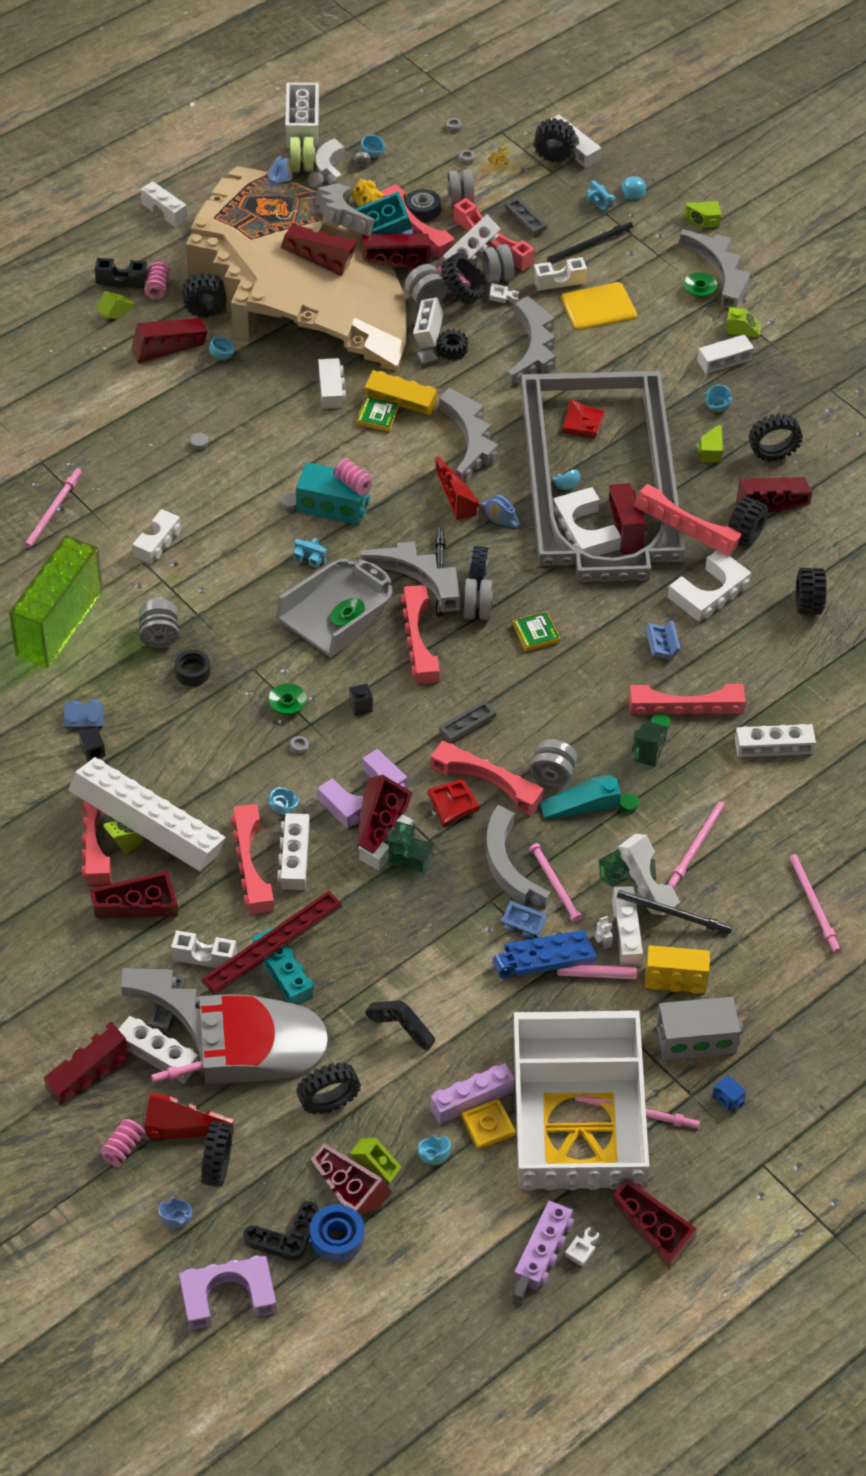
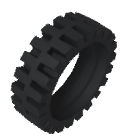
M456 253L442 263V279L445 280L444 284L448 285L447 289L452 291L451 294L453 296L456 295L458 301L470 304L485 293V281L482 280L484 277L480 274V269L476 268L477 264H473L471 258L468 259V256L463 253ZM457 268L464 274L467 281L470 282V289L460 279Z
M777 413L775 417L771 414L770 418L765 416L763 421L758 420L757 425L754 424L752 429H750L748 436L754 455L764 461L765 459L771 461L772 458L774 461H778L779 457L785 459V455L791 456V452L795 453L803 441L802 431L797 419L785 413L782 416L781 413ZM780 429L791 431L790 436L778 444L763 445L760 443L761 439L772 431Z
M338 1062L336 1065L331 1063L328 1067L326 1065L321 1066L320 1070H313V1074L308 1073L306 1075L307 1078H302L301 1083H298L296 1093L305 1112L307 1111V1113H312L313 1115H316L318 1112L319 1114H324L325 1111L330 1113L332 1109L338 1110L340 1109L339 1106L342 1105L344 1107L347 1105V1101L351 1102L354 1100L353 1097H356L361 1090V1084L351 1065ZM341 1083L339 1086L328 1092L316 1094L325 1087Z
M212 1121L205 1142L204 1157L202 1159V1184L223 1186L228 1171L233 1138V1125L230 1123Z

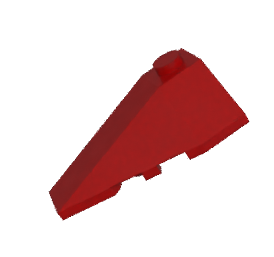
M439 456L435 457V470L456 520L476 516L477 508H479L478 498L474 497L472 490Z
M150 1092L145 1119L146 1136L165 1140L205 1137L212 1121L232 1124L234 1134L233 1119L211 1111L203 1113L196 1109L195 1105L189 1104L187 1107L177 1103L178 1099Z

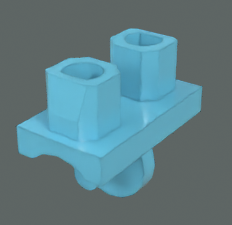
M591 181L590 189L586 193L587 201L591 204L595 203L602 211H607L608 206L613 205L615 197L612 194H608L603 185H599L596 181Z
M314 538L312 542L296 539L293 553L295 561L301 562L304 558L309 559V564L317 568L320 563L325 565L327 549L319 545V539Z

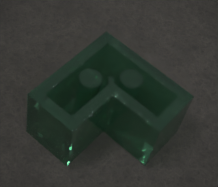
M646 721L645 724L642 723L640 729L635 731L633 741H635L632 752L635 753L634 761L656 767L667 739V726Z
M397 821L389 837L388 862L396 866L409 868L415 872L426 873L434 855V844L416 839L415 826Z
M619 849L599 859L600 880L612 887L626 880L636 884L629 873L626 862L621 858ZM651 858L650 873L653 880H656L655 860Z

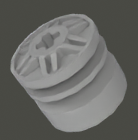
M153 599L146 601L140 606L138 614L140 640L142 643L153 648H164L174 644L179 638L178 614L175 604L165 599Z

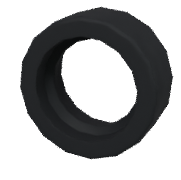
M187 650L178 655L175 660V675L182 684L188 686L203 684L211 674L210 660L202 651ZM191 662L204 666L197 673H187L182 670L184 665Z

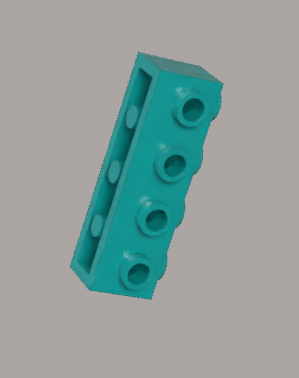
M274 927L253 936L252 943L274 929ZM285 946L262 962L288 1003L299 1005L313 998L314 983L310 977L307 978L305 976L302 964L296 962L295 955L290 947L287 948Z

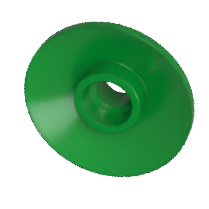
M695 272L685 278L684 288L694 296L706 297L716 291L717 281L708 273Z
M359 598L346 599L335 606L331 612L330 619L334 625L343 627L364 613L365 604Z
M291 683L280 684L273 688L269 694L271 708L280 714L289 715L297 713L304 708L307 701L305 691L300 686Z

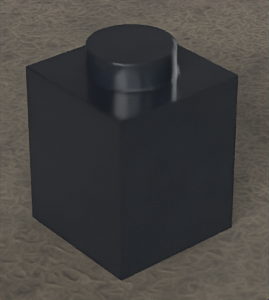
M367 683L349 688V703L355 716L373 712V696Z
M97 727L79 733L80 746L87 762L94 757L98 759L106 756L105 745Z

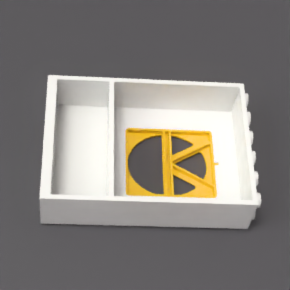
M639 1011L514 1012L513 1036L518 1189L531 1191L534 1189L555 1190L567 1188L568 1190H576L578 1188L597 1190L599 1188H610L616 1190L626 1178L640 1188L647 1187L649 1155ZM576 1096H591L612 1102V1105L598 1102L606 1110L612 1123H548V1119L558 1104ZM550 1132H570L559 1150L552 1145L548 1136ZM591 1132H612L608 1146L602 1149ZM581 1133L596 1156L590 1159L578 1160L569 1158L566 1154L578 1134Z

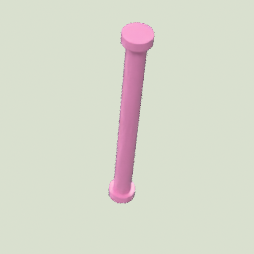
M533 844L529 848L531 854L535 855L571 916L570 920L572 923L579 922L583 917L582 914L577 912L543 855L540 844Z

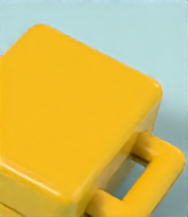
M619 282L563 293L560 296V300L576 330L632 320L638 316L623 284Z

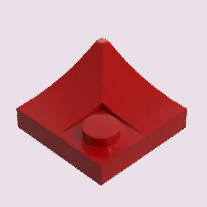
M570 399L562 433L597 438L605 416V410L591 408L574 399Z
M463 779L428 789L427 795L434 805L443 828L462 817L478 812L480 809L479 803Z

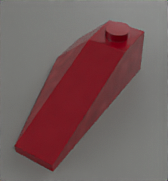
M385 775L369 778L363 795L357 845L372 854L375 853L387 837L386 834L397 824L398 818L406 812L412 792Z
M325 1143L311 1158V1161L341 1204L353 1208L359 1214L379 1209L392 1193L383 1178Z

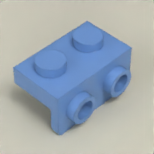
M669 621L665 627L649 623L645 629L652 656L672 660L680 650L674 621Z
M89 700L88 704H80V701H69V704H64L65 728L104 727L103 703H100L99 700Z
M510 901L500 922L504 925L503 928L512 932L515 929L522 932L521 935L533 939V937H540L548 915Z

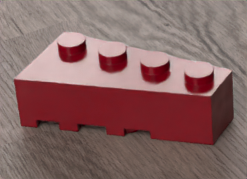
M292 224L284 235L281 248L342 276L350 265L357 239L352 238L348 240L344 239V236L328 235V232L321 231L319 233L311 228Z
M428 234L362 235L361 252L365 261L380 264L389 263L395 267H408L410 270H414L424 264H429L431 243Z
M201 318L137 323L131 350L137 362L140 363L204 345L208 331Z
M805 477L740 479L736 504L738 505L745 497H749L767 505L768 513L809 505L811 503L812 490Z
M630 483L609 485L608 500L612 516L614 517V525L622 537L621 553L622 555L635 554L643 549L644 531L647 530V522L643 520V511L634 507L636 492L632 490Z
M168 871L89 889L90 902L95 918L178 916V903Z
M112 1021L106 1025L107 1030L101 1035L96 1033L91 1037L92 1042L85 1048L79 1047L69 1062L64 1060L44 1077L45 1088L59 1105L72 1100L76 1094L82 1090H87L94 1082L105 1078L112 1070L123 1066L129 1060L126 1037Z
M627 1178L613 1194V1204L668 1269L671 1270L695 1240L697 1228Z

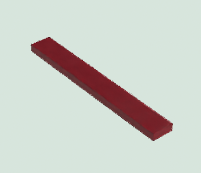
M328 890L203 977L202 983L213 995H217L340 909L342 903Z

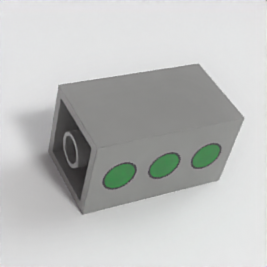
M722 997L659 1003L656 1028L663 1060L736 1054L738 1045H741L740 1035L743 1034L742 1022L738 1021L739 1006L734 1003V998Z

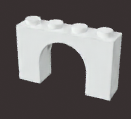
M593 487L553 498L554 517L558 520L559 528L563 529L566 540L573 547L593 556L620 550L622 537L615 525L598 530H585L574 523L579 517L598 512L600 499Z
M717 550L707 557L705 570L723 584L720 589L714 591L698 589L682 576L669 585L668 598L698 622L709 618L715 610L721 609L727 601L734 599L740 591L746 590L751 583V572L732 557H728Z

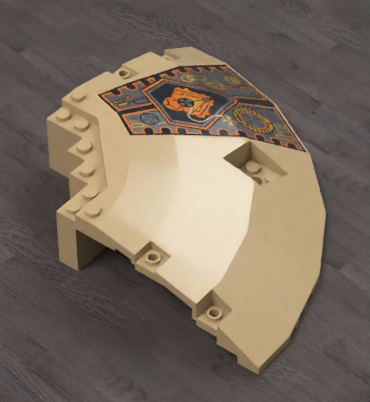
M240 166L227 174V179L221 178L212 191L210 199L206 200L192 224L191 234L186 243L188 279H190L191 275L195 276L199 272L200 274L203 272H207V274L214 273V276L218 275L222 279L226 293V311L231 312L233 338L249 341L259 319V314L279 318L284 316L294 320L299 327L323 331L344 340V347L347 348V351L364 354L365 360L381 363V368L397 371L406 349V299L392 264H380L363 260L361 233L341 225L335 226L322 221L323 214L319 213L320 206L315 204L317 192L291 181L277 184L270 183L267 176L268 172ZM294 224L311 228L319 233L324 231L328 232V235L344 236V239L348 240L352 238L357 239L350 265L345 273L340 276L281 248L284 235L290 226Z

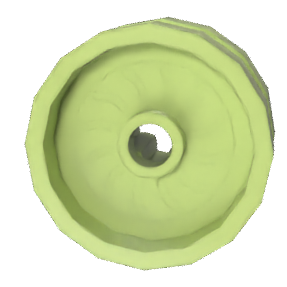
M290 137L292 173H299L301 171V163H304L305 173L314 171L315 147H313V137H305L303 139V147H300L299 137Z

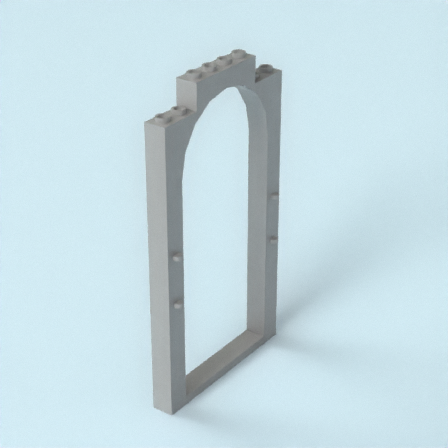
M660 371L524 374L521 376V394L539 566L575 565L577 582L650 580V562L684 561L685 545L683 532L660 521V531L650 545L632 555L609 558L593 556L573 547L560 534L553 511L541 391L642 388L655 488L662 491L669 501L679 507Z

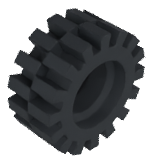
M450 329L446 332L443 331L442 335L439 334L437 338L438 354L442 355V358L447 357V360L453 358V361L456 358L458 360L461 359V356L465 357V354L468 352V337L465 336L464 332L461 334L460 330L455 332V329H452L451 332Z

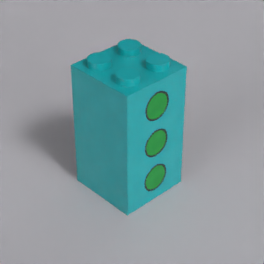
M306 462L296 486V512L359 525L360 520L365 517V507L370 504L371 496L368 495L370 490L364 495H358L357 492L333 476L335 468Z

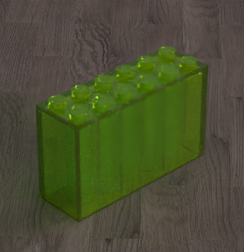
M67 535L63 537L9 611L15 656L49 668L103 592L98 547Z

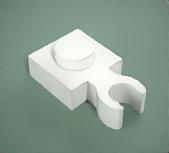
M491 283L489 300L505 303L508 300L515 304L518 301L519 292L508 291L507 286Z
M608 916L599 919L594 933L597 942L601 943L604 949L612 946L613 939L610 931L612 923H608Z
M590 1227L585 1230L584 1238L581 1239L576 1236L565 1252V1257L584 1267L594 1253L595 1247L592 1244H595L599 1238L598 1232L595 1237L588 1236L591 1230Z

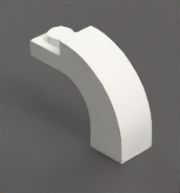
M335 138L323 144L316 154V172L323 175V182L327 181L330 185L342 184V175L333 165L344 160V146Z

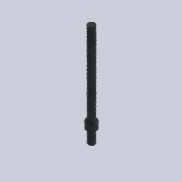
M628 222L624 225H617L610 231L547 257V261L552 263L612 236H619L624 231L633 228V223Z
M438 528L437 538L435 539L437 569L444 568V549L446 548L444 529ZM436 599V615L441 617L443 612H441L439 602Z
M621 890L617 893V898L706 926V929L712 931L718 930L728 934L732 931V926L720 923L717 919L711 917L707 919Z

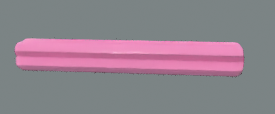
M579 965L557 969L558 976L637 979L638 973L636 967Z

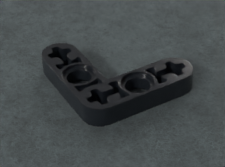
M402 1001L372 1002L365 1011L367 1017L377 1023L399 1022L414 1042L425 1050H430L436 1041L435 1037L413 1010Z
M312 1201L302 1203L289 1235L255 1225L248 1226L243 1232L244 1243L250 1248L292 1261L302 1258L309 1242L310 1224L315 1214L319 1211L318 1206ZM311 1209L312 1213L309 1214L308 1221H306L305 1212ZM302 1226L308 1231L304 1235H299L295 1230ZM253 1233L257 1234V1237L250 1240L249 1236H252ZM270 1239H277L280 1242L277 1247H270L267 1243ZM294 1246H297L298 1250H295L294 1253H292L290 1249H293Z

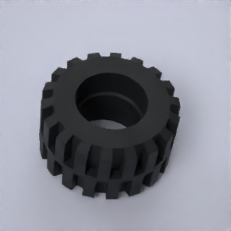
M549 118L546 119V122L542 121L537 126L534 139V148L540 158L543 157L546 161L550 160V162H560V160H566V157L569 158L571 153H573L576 137L573 126L569 125L567 121L564 122L563 119L556 120V118H553V120H550Z
M199 272L195 276L191 275L190 279H186L185 283H183L184 306L188 313L191 312V315H197L200 318L205 316L207 318L210 315L215 316V313H220L221 309H224L226 293L223 281L218 275L214 276V273L207 274V272L200 274Z
M749 497L742 499L736 506L729 520L728 527L742 533L739 541L740 544L749 547L757 540L767 520L768 506Z
M800 568L797 573L795 586L796 609L799 614H822L825 609L827 595L825 571L823 568Z

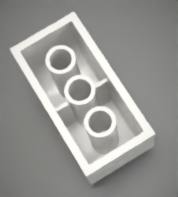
M286 83V149H290V137H299L300 147H303V139L305 137H313V147L319 149V83Z

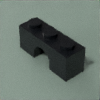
M97 258L94 269L96 284L144 288L148 274L147 261L130 260L128 269H119L115 266L114 259Z

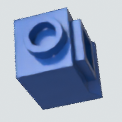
M727 1075L713 1087L711 1098L717 1099L723 1107L732 1112L735 1109L739 1110L744 1105L746 1090Z

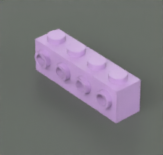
M506 1063L492 1066L486 1072L474 1074L470 1079L456 1082L445 1090L436 1091L431 1095L430 1109L439 1125L459 1117L461 1112L513 1093L515 1078Z
M550 1200L548 1201L514 1272L515 1283L521 1276L529 1278V1288L537 1292L541 1285L546 1284L549 1277L547 1271L549 1267H554L558 1257L556 1252L558 1248L562 1249L565 1244L566 1237L564 1235L566 1231L570 1232L575 1220L572 1219V1209Z

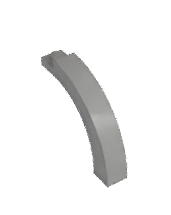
M497 805L488 824L486 856L491 873L500 887L517 902L525 905L529 900L534 905L546 909L550 904L551 892L523 877L511 864L506 853L505 840L514 825L515 813Z

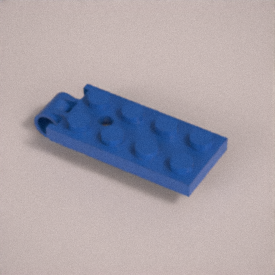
M579 930L504 944L506 954L499 953L492 960L499 977L507 979L513 975L514 970L518 977L597 962V955L585 931Z

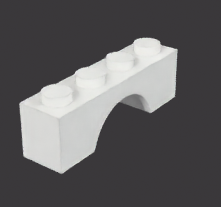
M560 115L554 117L556 120L563 119L564 122L567 121ZM573 126V130L576 132L574 144L576 147L575 160L587 168L600 161L601 147Z
M634 834L618 846L621 858L626 862L629 873L635 880L638 891L643 898L670 907H675L680 903L672 885L657 884L651 876L650 861L655 851L647 835ZM647 908L649 912H651V914H666L657 910Z
M634 886L614 887L612 905L614 917H616L618 925L621 967H641L643 951L636 904L617 898L619 890L635 895Z

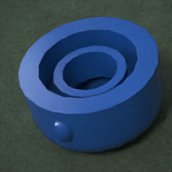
M342 1204L329 1205L319 1210L310 1224L309 1241L315 1253L322 1259L333 1263L345 1262L355 1257L364 1243V1223L360 1214L353 1208ZM334 1231H342L347 1236L337 1241L330 1239L328 1234Z

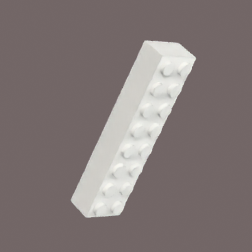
M95 757L75 772L68 790L198 871H201L218 856L226 838L218 831L203 824L202 821L193 818L184 810L175 807L169 801L162 799L151 790L144 788L135 780L126 777L120 771L113 769Z

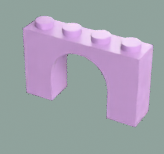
M379 749L374 750L363 758V771L370 778L385 775L407 789V776ZM333 778L317 788L318 801L347 829L360 822L363 796H355L346 792Z
M253 1256L242 1261L232 1260L222 1265L211 1264L205 1268L187 1269L179 1273L189 1330L211 1326L207 1298L215 1286L224 1282H236L248 1290L255 1317L277 1313L266 1256Z

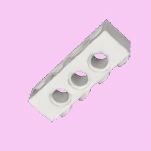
M485 215L438 262L442 265L446 259L456 253H463L468 256V259L474 260L477 257L475 253L477 251L481 253L482 249L487 247L486 243L488 241L492 243L499 236L497 232L501 228L488 215Z
M812 724L737 727L735 734L737 757L814 754L816 744Z
M286 813L285 821H281V833H284V837H280V849H283V853H279V865H282V870H278L277 878L278 882H281V890L306 889L310 827L309 814Z
M129 1016L119 1028V1031L126 1037L127 1051L161 1071H167V1068L173 1066L181 1067L198 1062V1055L193 1049L183 1047L177 1040L169 1039L156 1028H150L140 1019ZM193 1072L180 1075L177 1080L185 1083Z

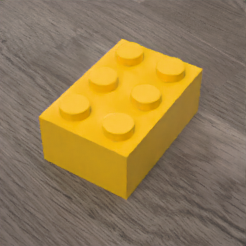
M649 945L645 966L644 988L670 990L672 992L683 991L693 994L705 993L709 976L710 951Z

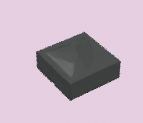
M431 347L415 352L421 367L438 363V358Z
M521 1276L512 1290L514 1305L522 1306L529 1289V1278Z

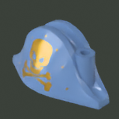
M278 157L273 162L267 174L270 183L277 184L292 179L291 166L287 158L282 159V157Z
M495 495L492 499L484 500L480 504L490 521L516 529L520 526L515 509L504 496Z

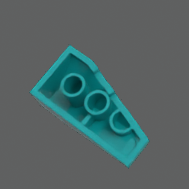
M612 775L592 777L541 801L540 808L544 820L619 808L621 791L617 778Z

